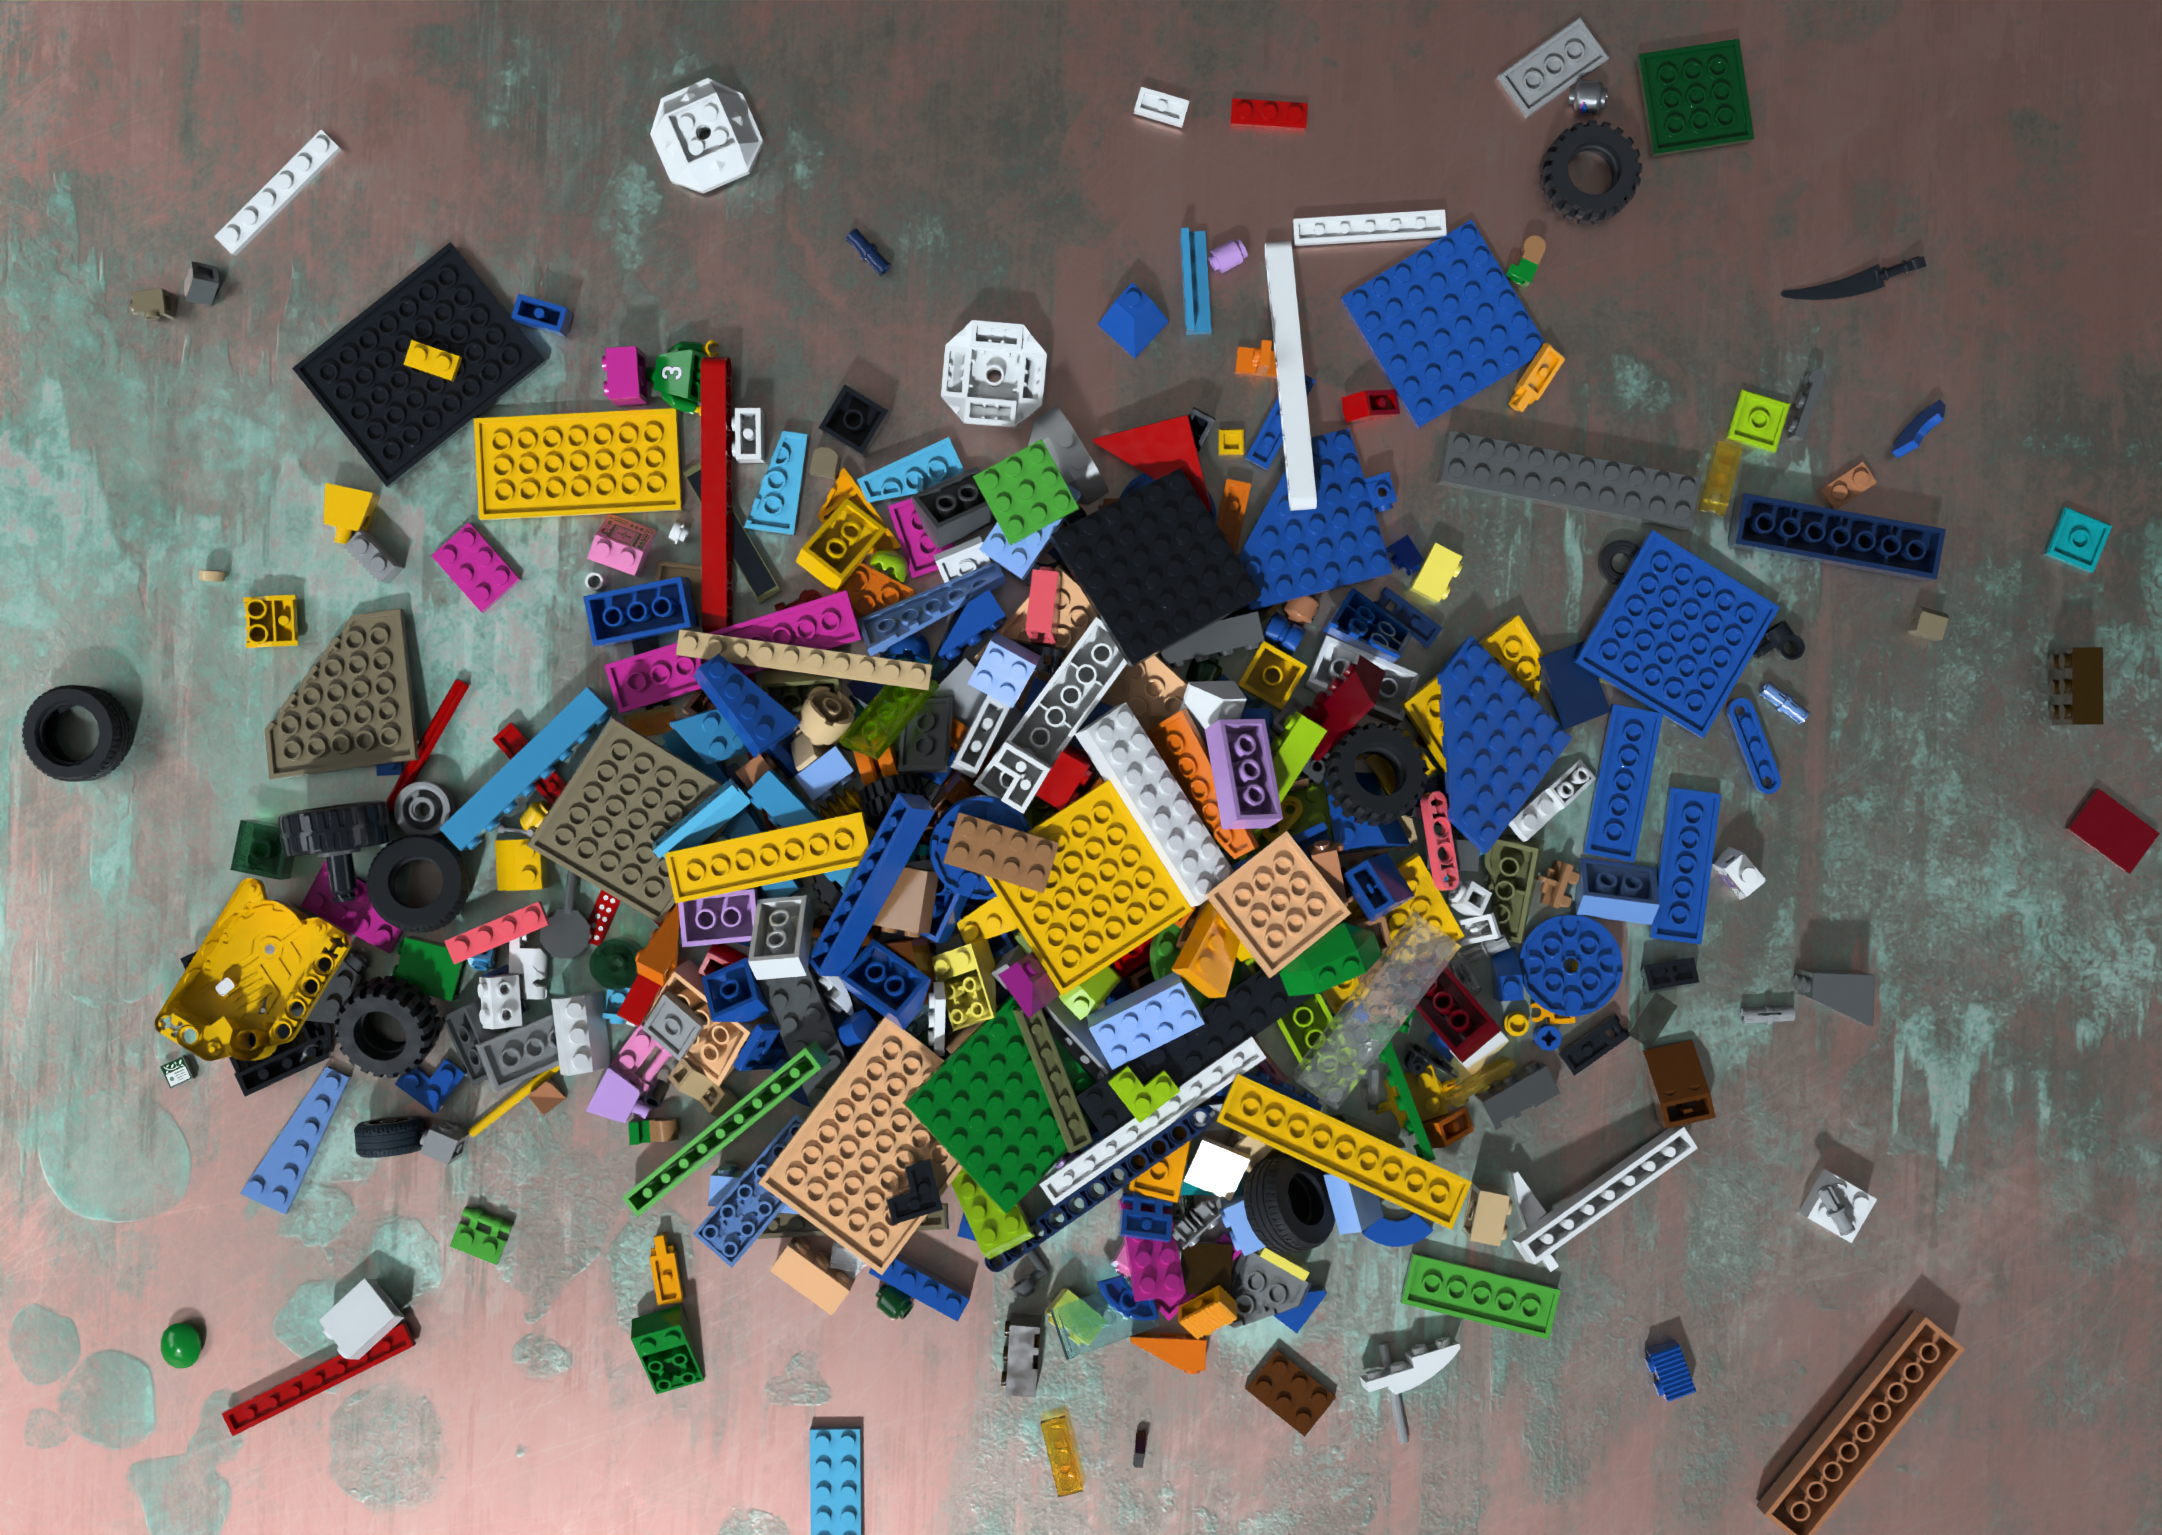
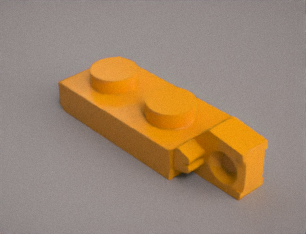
M1544 343L1517 383L1514 389L1516 393L1513 394L1508 404L1515 411L1524 412L1528 404L1539 400L1564 362L1565 358L1550 344Z
M666 1232L657 1233L654 1236L655 1248L650 1249L651 1255L649 1256L657 1305L683 1302L684 1295L674 1245H668Z

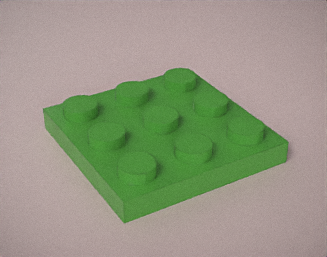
M1042 439L973 476L1010 546L1079 509Z

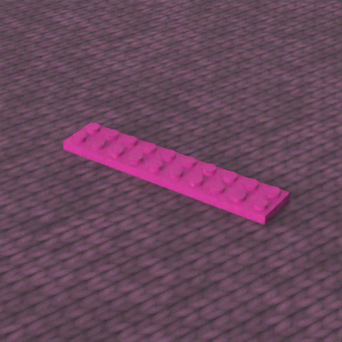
M847 590L708 633L822 650H830L863 640ZM677 643L604 666L618 712L623 714L702 689L693 676L698 667L709 660L676 655ZM731 663L745 676L769 669Z

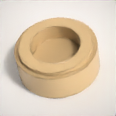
M199 570L198 579L224 582L225 571Z

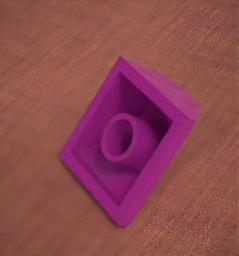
M1032 952L998 975L1028 1018L1059 996L1048 974Z

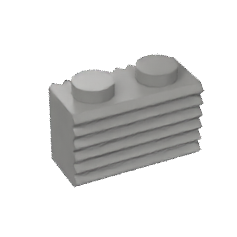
M359 530L344 545V549L348 550V553H351L355 560L359 561V564H363L366 571H370V574L378 582L390 584L405 568L368 531Z

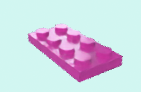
M325 861L304 898L301 907L389 954L393 953L404 930L394 927L379 916L372 903H370V898L367 894V882L356 877L357 889L355 891V894L358 895L357 899L335 903L332 900L334 895L330 890L327 862Z
M1121 1198L1118 1200L1120 1213L1122 1209L1131 1210L1130 1204L1121 1203ZM1141 1205L1140 1211L1153 1212V1207ZM1163 1208V1214L1172 1215L1171 1209ZM1172 1217V1231H1173L1174 1222H1173V1217ZM1172 1235L1170 1242L1124 1237L1134 1302L1186 1294L1178 1245Z

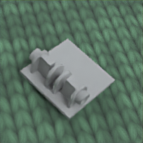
M1207 1199L1205 1202L1201 1201L1194 1208L1197 1215L1190 1211L1189 1213L1193 1218L1190 1220L1185 1216L1184 1219L1187 1224L1181 1220L1173 1227L1171 1235L1176 1241L1179 1240L1183 1250L1187 1246L1195 1245L1200 1240V1235L1207 1228L1209 1230L1212 1229L1220 1221L1219 1217L1222 1215L1214 1200L1210 1201Z

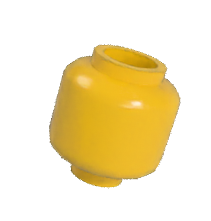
M546 801L532 802L519 818L522 825L521 829L528 830L533 827L537 829L552 806Z

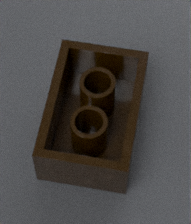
M2071 647L2051 650L2048 664L2051 669L2049 693L2052 695V705L2049 707V718L2052 720V725L2103 724V647Z

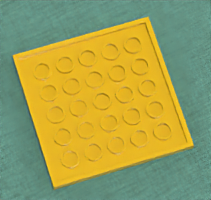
M1110 780L1098 785L1064 809L1026 832L1059 842L1044 893L985 876L1061 996L1193 911Z

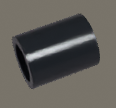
M660 1079L653 1080L644 1098L645 1104L652 1108H659L669 1089V1085Z

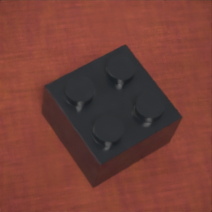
M844 385L818 428L822 433L865 458L891 414L887 409L849 386Z

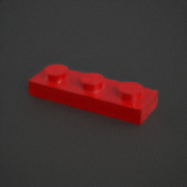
M1232 98L1230 126L1305 131L1308 103Z

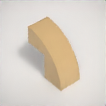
M684 1058L679 1061L667 1077L678 1091L699 1100L711 1115L718 1118L739 1102L737 1097L723 1084L720 1086L716 1085Z

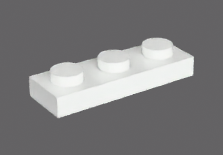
M934 982L933 993L928 995L929 1009L933 1008V1012H928V1025L933 1027L932 1031H928V1046H933V1051L938 1056H944L945 988L944 982Z

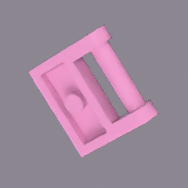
M642 1023L610 1065L633 1081L637 1087L647 1091L651 1086L650 1082L667 1059L673 1057V1055L642 1029L644 1026ZM656 1046L659 1047L662 1051L644 1075H639L637 1073L639 1068Z

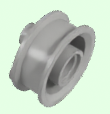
M416 782L406 786L397 796L394 805L395 819L400 828L409 835H440L443 832L439 828L456 813V804L452 794L447 788L435 782ZM424 802L430 807V812L426 817L420 812V807Z

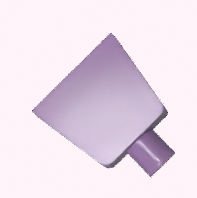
M610 1066L607 1068L586 1111L626 1123L630 1120L632 1114L646 1120L652 1107L640 1100L644 1093L642 1089L637 1087L633 1081L616 1068Z

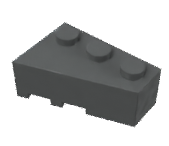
M1533 1062L1525 1066V1071L1517 1075L1510 1073L1501 1079L1502 1082L1495 1086L1488 1084L1480 1088V1093L1474 1096L1487 1123L1495 1130L1503 1127L1501 1121L1511 1116L1513 1119L1522 1116V1111L1530 1107L1535 1108L1560 1094L1547 1065Z

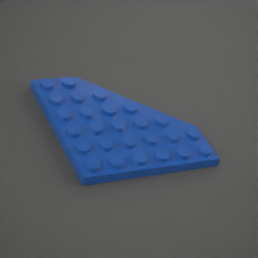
M1349 428L1311 437L1317 497L1316 509L1290 511L1285 468L1275 490L1267 501L1240 554L1237 556L1262 594L1260 599L1247 605L1248 612L1386 576L1393 572Z
M1466 636L1437 674L1438 685H1441L1442 700H1439L1440 720L1443 721L1444 736H1442L1443 757H1446L1447 772L1444 773L1446 793L1449 794L1450 809H1447L1448 820L1482 853H1488L1571 741L1572 737L1472 636Z

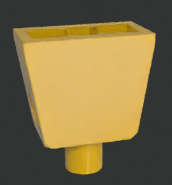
M325 483L323 522L326 525L337 527L334 542L346 544L351 539L352 531H367L380 500V495Z

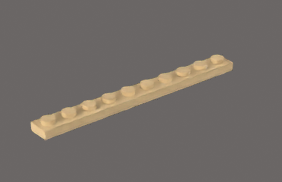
M679 630L676 655L710 660L720 654L730 663L922 690H930L933 665L686 630Z

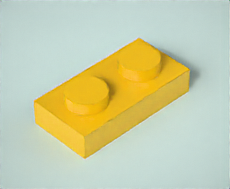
M411 340L404 365L454 382L462 358Z

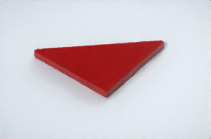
M1188 414L1093 438L1095 444L1155 480L1181 468L1207 510H1212Z

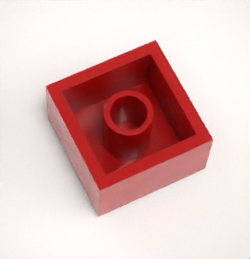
M1071 744L1061 751L1036 796L1059 810L1064 809L1080 798L1083 792L1080 786H1085L1096 771V768L1092 767L1094 764L1090 757Z

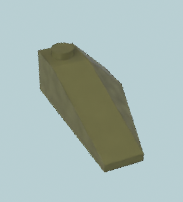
M1500 835L1485 855V867L1489 878L1488 887L1489 892L1492 893V912L1494 913L1500 934L1505 933L1509 941L1522 943L1545 840L1531 837L1528 841L1522 842L1517 835Z

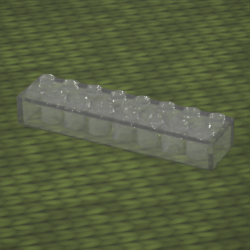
M1414 911L1384 950L1382 956L1375 962L1292 1072L1294 1080L1337 1111L1460 949L1461 945Z

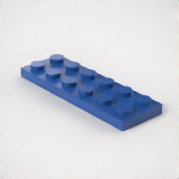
M1611 704L1583 853L1634 863L1663 714Z
M1672 787L1668 789L1657 871L1660 905L1653 923L1650 925V938L1693 944L1702 943L1721 794Z

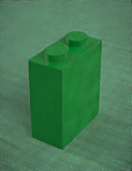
M416 936L405 937L398 947L399 963L395 965L392 972L395 980L400 978L407 979L409 984H417L421 987L420 991L423 994L427 993L429 996L449 1001L459 999L468 961L464 960L454 964L445 943Z

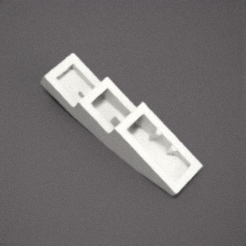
M1512 1167L1509 1169L1513 1196L1526 1230L1536 1223L1540 1217L1545 1215L1546 1211L1518 1171ZM1551 1254L1542 1259L1550 1272L1559 1267Z

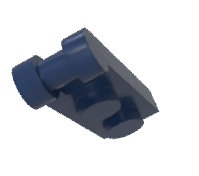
M1384 587L1381 591L1382 596L1377 602L1374 601V603L1414 631L1411 638L1428 649L1443 627L1395 592ZM1390 601L1396 604L1392 612L1385 608Z

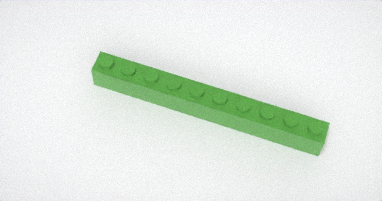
M814 1041L625 1194L622 1199L638 1218L832 1060L820 1045Z

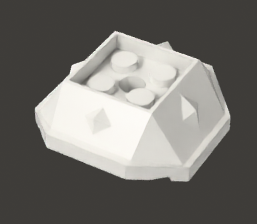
M709 78L661 98L650 133L670 181L676 185L684 186L703 194L750 174L757 156L764 145L744 95ZM703 130H710L711 134L707 139L699 138V134Z
M972 320L945 345L941 397L964 424L1015 428L1043 406L1047 353L1023 324ZM991 371L1001 373L1002 376L998 382L993 383L987 379Z

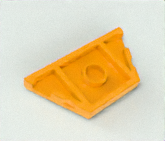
M845 468L841 469L833 488H831L826 502L822 505L817 515L822 524L847 498L887 529L868 554H874L883 549L899 550L902 548L873 506L867 503L862 491Z

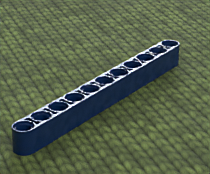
M1200 1104L1065 1199L1029 1222L1035 1236L1023 1242V1250L1013 1247L1001 1253L1000 1255L1004 1261L1003 1264L996 1262L994 1257L991 1259L985 1257L986 1267L992 1272H1000L1206 1130L1214 1122V1110L1209 1105ZM1198 1111L1204 1112L1207 1115V1123L1197 1121L1196 1113ZM1176 1126H1182L1186 1129L1187 1136L1185 1138H1181L1176 1134ZM1156 1140H1161L1165 1143V1152H1160L1156 1149ZM1136 1154L1142 1155L1145 1158V1166L1136 1164L1134 1159ZM1115 1169H1121L1124 1172V1180H1119L1115 1177ZM1095 1183L1103 1185L1104 1194H1099L1095 1191ZM1074 1197H1079L1083 1200L1084 1208H1078L1074 1204ZM1054 1211H1059L1063 1214V1222H1058L1054 1218ZM1034 1225L1042 1227L1044 1231L1043 1236H1039L1034 1232Z

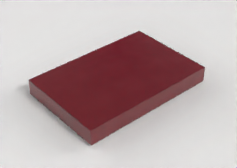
M2099 788L2094 789L2066 827L2067 831L2126 874H2130L2160 834Z

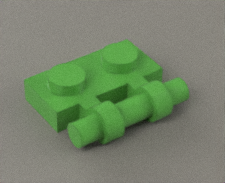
M466 1206L462 1216L470 1218V1224L463 1221L458 1224L450 1247L497 1265L508 1239L500 1237L499 1234L501 1231L510 1234L513 1225L505 1222V1219L497 1216L495 1218L485 1214L482 1209L477 1207L472 1209ZM479 1223L492 1227L491 1232L478 1228Z

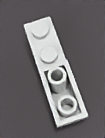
M1581 759L1577 760L1523 805L1508 825L1522 842L1528 841L1555 814L1564 809L1585 790L1596 777Z
M1442 1337L1435 1340L1434 1344L1428 1346L1426 1344L1415 1345L1411 1348V1351L1405 1352L1406 1363L1405 1361L1394 1362L1390 1365V1368L1383 1370L1380 1368L1371 1369L1366 1372L1367 1375L1360 1376L1362 1387L1368 1392L1388 1387L1395 1395L1410 1390L1443 1369L1460 1350V1344L1454 1339H1450V1337Z

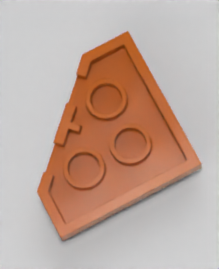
M860 563L853 574L836 592L848 591L856 619L916 595L914 589L863 563Z

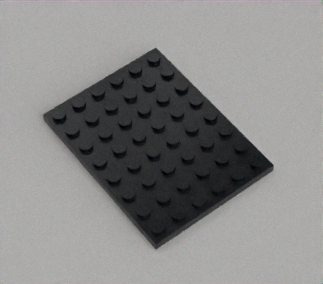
M450 242L292 369L384 485L390 488L470 425L474 418L480 417L547 362L456 247ZM411 340L460 356L462 360L455 381L452 382L404 365Z

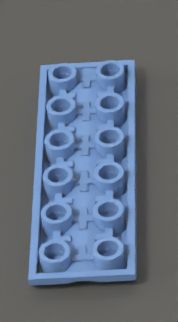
M797 1114L792 1117L693 1233L731 1268L735 1266L787 1205L761 1186L758 1181L804 1122Z

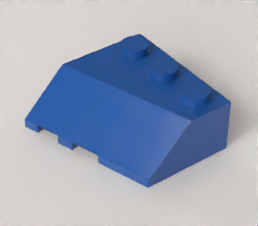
M1355 772L1357 781L1366 791L1374 795L1386 796L1374 773ZM1324 782L1325 788L1329 785L1328 782ZM1326 793L1332 839L1334 843H1343L1344 847L1342 851L1337 852L1338 855L1411 845L1398 819L1389 824L1383 825L1380 823L1377 826H1369L1367 821L1362 825L1355 823V817L1350 816L1347 819L1343 816L1342 812L1344 810L1340 806L1335 808L1331 803L1334 797L1332 795L1327 796Z

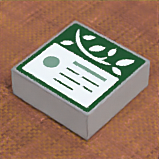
M186 1055L160 1066L170 1089L196 1078Z

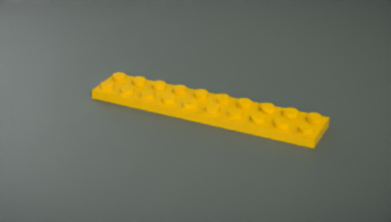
M1239 1074L1236 1075L1216 1119L1218 1123L1451 1230L1472 1184L1471 1181Z

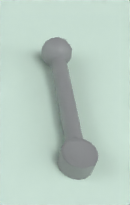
M503 823L497 826V830L500 833L526 834L530 838L536 831L534 827L525 830L507 827Z

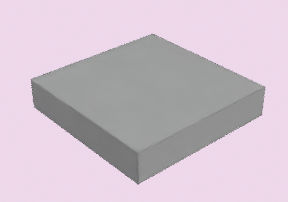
M667 991L662 995L642 1029L680 1061L685 1058L705 1027L706 1022L671 991Z

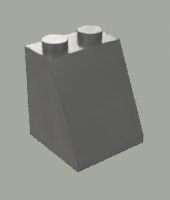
M1798 969V975L1794 977V988L1797 990L1798 995L1851 1021L1866 1026H1873L1875 975L1858 970Z

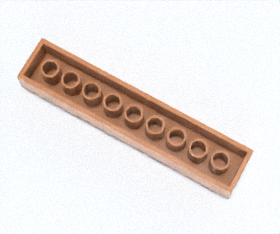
M1914 1310L1756 1506L1787 1534L1814 1535L1965 1348L1924 1315Z

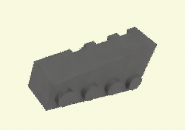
M1258 609L1226 616L1222 620L1161 652L1164 663L1166 665L1170 664L1171 668L1185 665V660L1192 658L1199 662L1210 659V654L1220 652L1221 656L1236 653L1235 648L1245 646L1246 650L1261 647L1260 642H1265Z

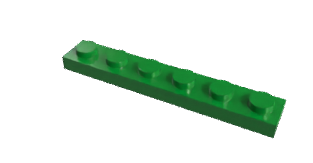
M1382 1016L1370 1018V1024L1367 1025L1372 1040L1376 1038L1379 1048L1376 1049L1380 1062H1385L1388 1072L1385 1073L1390 1088L1394 1086L1398 1095L1394 1097L1399 1112L1404 1111L1407 1119L1403 1121L1408 1136L1413 1135L1416 1145H1413L1415 1156L1432 1162L1435 1160L1434 1153Z

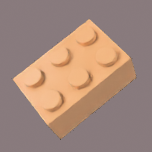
M793 1237L779 1255L770 1271L832 1316L850 1292L855 1280L850 1278L841 1268L832 1264V1260L827 1254L814 1251L809 1241L803 1237Z

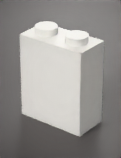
M364 1278L330 1309L319 1322L323 1326V1333L338 1345L337 1351L342 1357L359 1360L404 1318V1315L375 1279Z

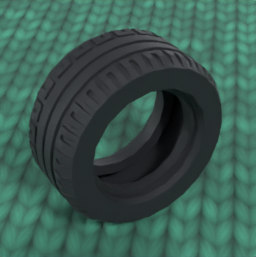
M81 685L55 687L39 696L33 702V705L29 707V710H27V716H25V721L23 722L24 728H22L24 749L27 750L26 754L29 756L30 761H33V765L37 766V769L41 770L43 774H47V776L68 782L100 779L110 774L116 767H119L120 762H123L124 757H126L132 737L130 719L127 717V712L124 711L125 708L121 706V703L104 690ZM74 706H82L90 711L98 722L100 732L96 748L91 755L81 761H73L65 756L58 747L55 737L58 720L64 712Z

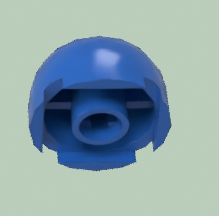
M917 631L891 645L885 652L880 653V658L929 664L931 659L929 642L924 635Z

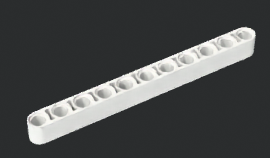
M1291 240L1265 242V261L1290 511L1316 509L1317 497Z

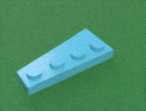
M782 431L771 458L770 466L763 478L757 498H755L749 518L744 525L745 529L795 535L809 438L808 434Z
M947 437L857 479V482L867 503L916 494L965 471L950 438Z

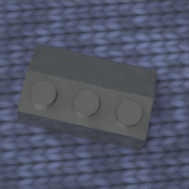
M977 466L911 496L925 533L938 549L997 522L973 478L974 475L981 472Z
M481 999L442 1017L473 1086L489 1079L475 1045L508 1032L507 1028H483L479 1018Z

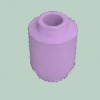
M1231 239L1211 250V257L1208 260L1214 271L1219 270L1220 273H1224L1243 263V259L1247 258L1248 254L1240 239L1235 241Z

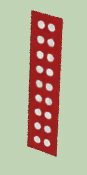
M603 890L600 891L588 919L593 926L590 943L600 948L621 902Z

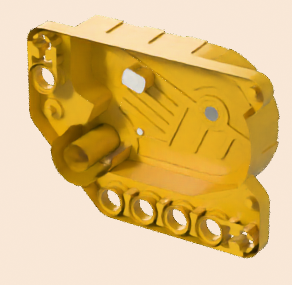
M246 878L235 890L156 1016L155 1028L162 1035L206 1061H216L232 1056L241 1061L267 1058L275 1052L277 1045L288 1043L296 1037L352 946V938L346 931L326 919L318 917L309 919L304 912L289 905L287 902L269 900L265 885L261 880ZM342 936L344 946L337 947L334 951L335 954H338V957L331 953H326L327 949L333 951L336 942H334V938ZM323 957L329 958L332 962V966L327 972H323L319 968V961ZM310 979L315 980L318 984V989L313 994H309L305 990V985ZM267 997L265 1008H261ZM297 1001L301 1002L304 1006L303 1013L298 1017L292 1014L291 1011L293 1004ZM172 1017L171 1023L182 1027L179 1030L174 1027L165 1028L164 1018ZM281 1024H286L290 1028V1034L285 1039L278 1036L277 1030ZM190 1028L197 1035L196 1040L191 1044L187 1043L184 1039L185 1032ZM251 1033H253L256 1037V1043L254 1047H251L249 1044V1036Z

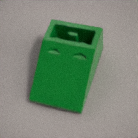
M681 1305L632 1319L631 1341L656 1394L704 1381L703 1371L689 1323Z

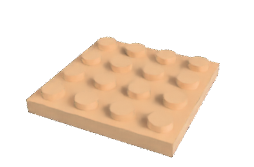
M1287 831L1205 895L1269 978L1351 914Z

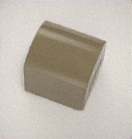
M817 448L813 451L809 473L812 476L837 480L841 458L830 448Z
M1918 606L1913 612L1908 632L1911 635L1932 641L1943 640L1949 616L1943 612Z

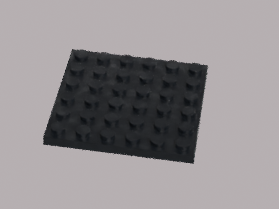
M1181 468L1051 534L1049 538L1130 668L1249 605L1262 596Z

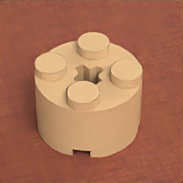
M824 686L816 687L810 692L796 716L801 722L798 727L809 737L810 742L818 747L823 746V744L833 745L839 743L855 718L854 713L856 712L853 703L846 695L839 691L837 694L830 692L831 688Z

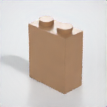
M905 866L873 925L882 926L881 931L897 933V930L905 931V936L916 938L920 937V933H930L938 883L936 872Z

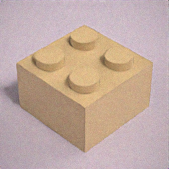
M1472 1181L1462 1228L1463 1233L1470 1241L1501 1246V1241L1506 1239L1508 1226L1505 1225L1506 1215H1510L1513 1202L1510 1200L1509 1194L1502 1187Z

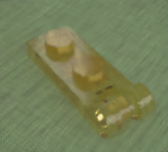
M1721 441L1716 442L1702 497L1698 504L1699 511L1707 512L1709 510L1715 512V515L1723 517L1725 515L1743 447ZM1712 494L1720 495L1718 502L1711 501Z

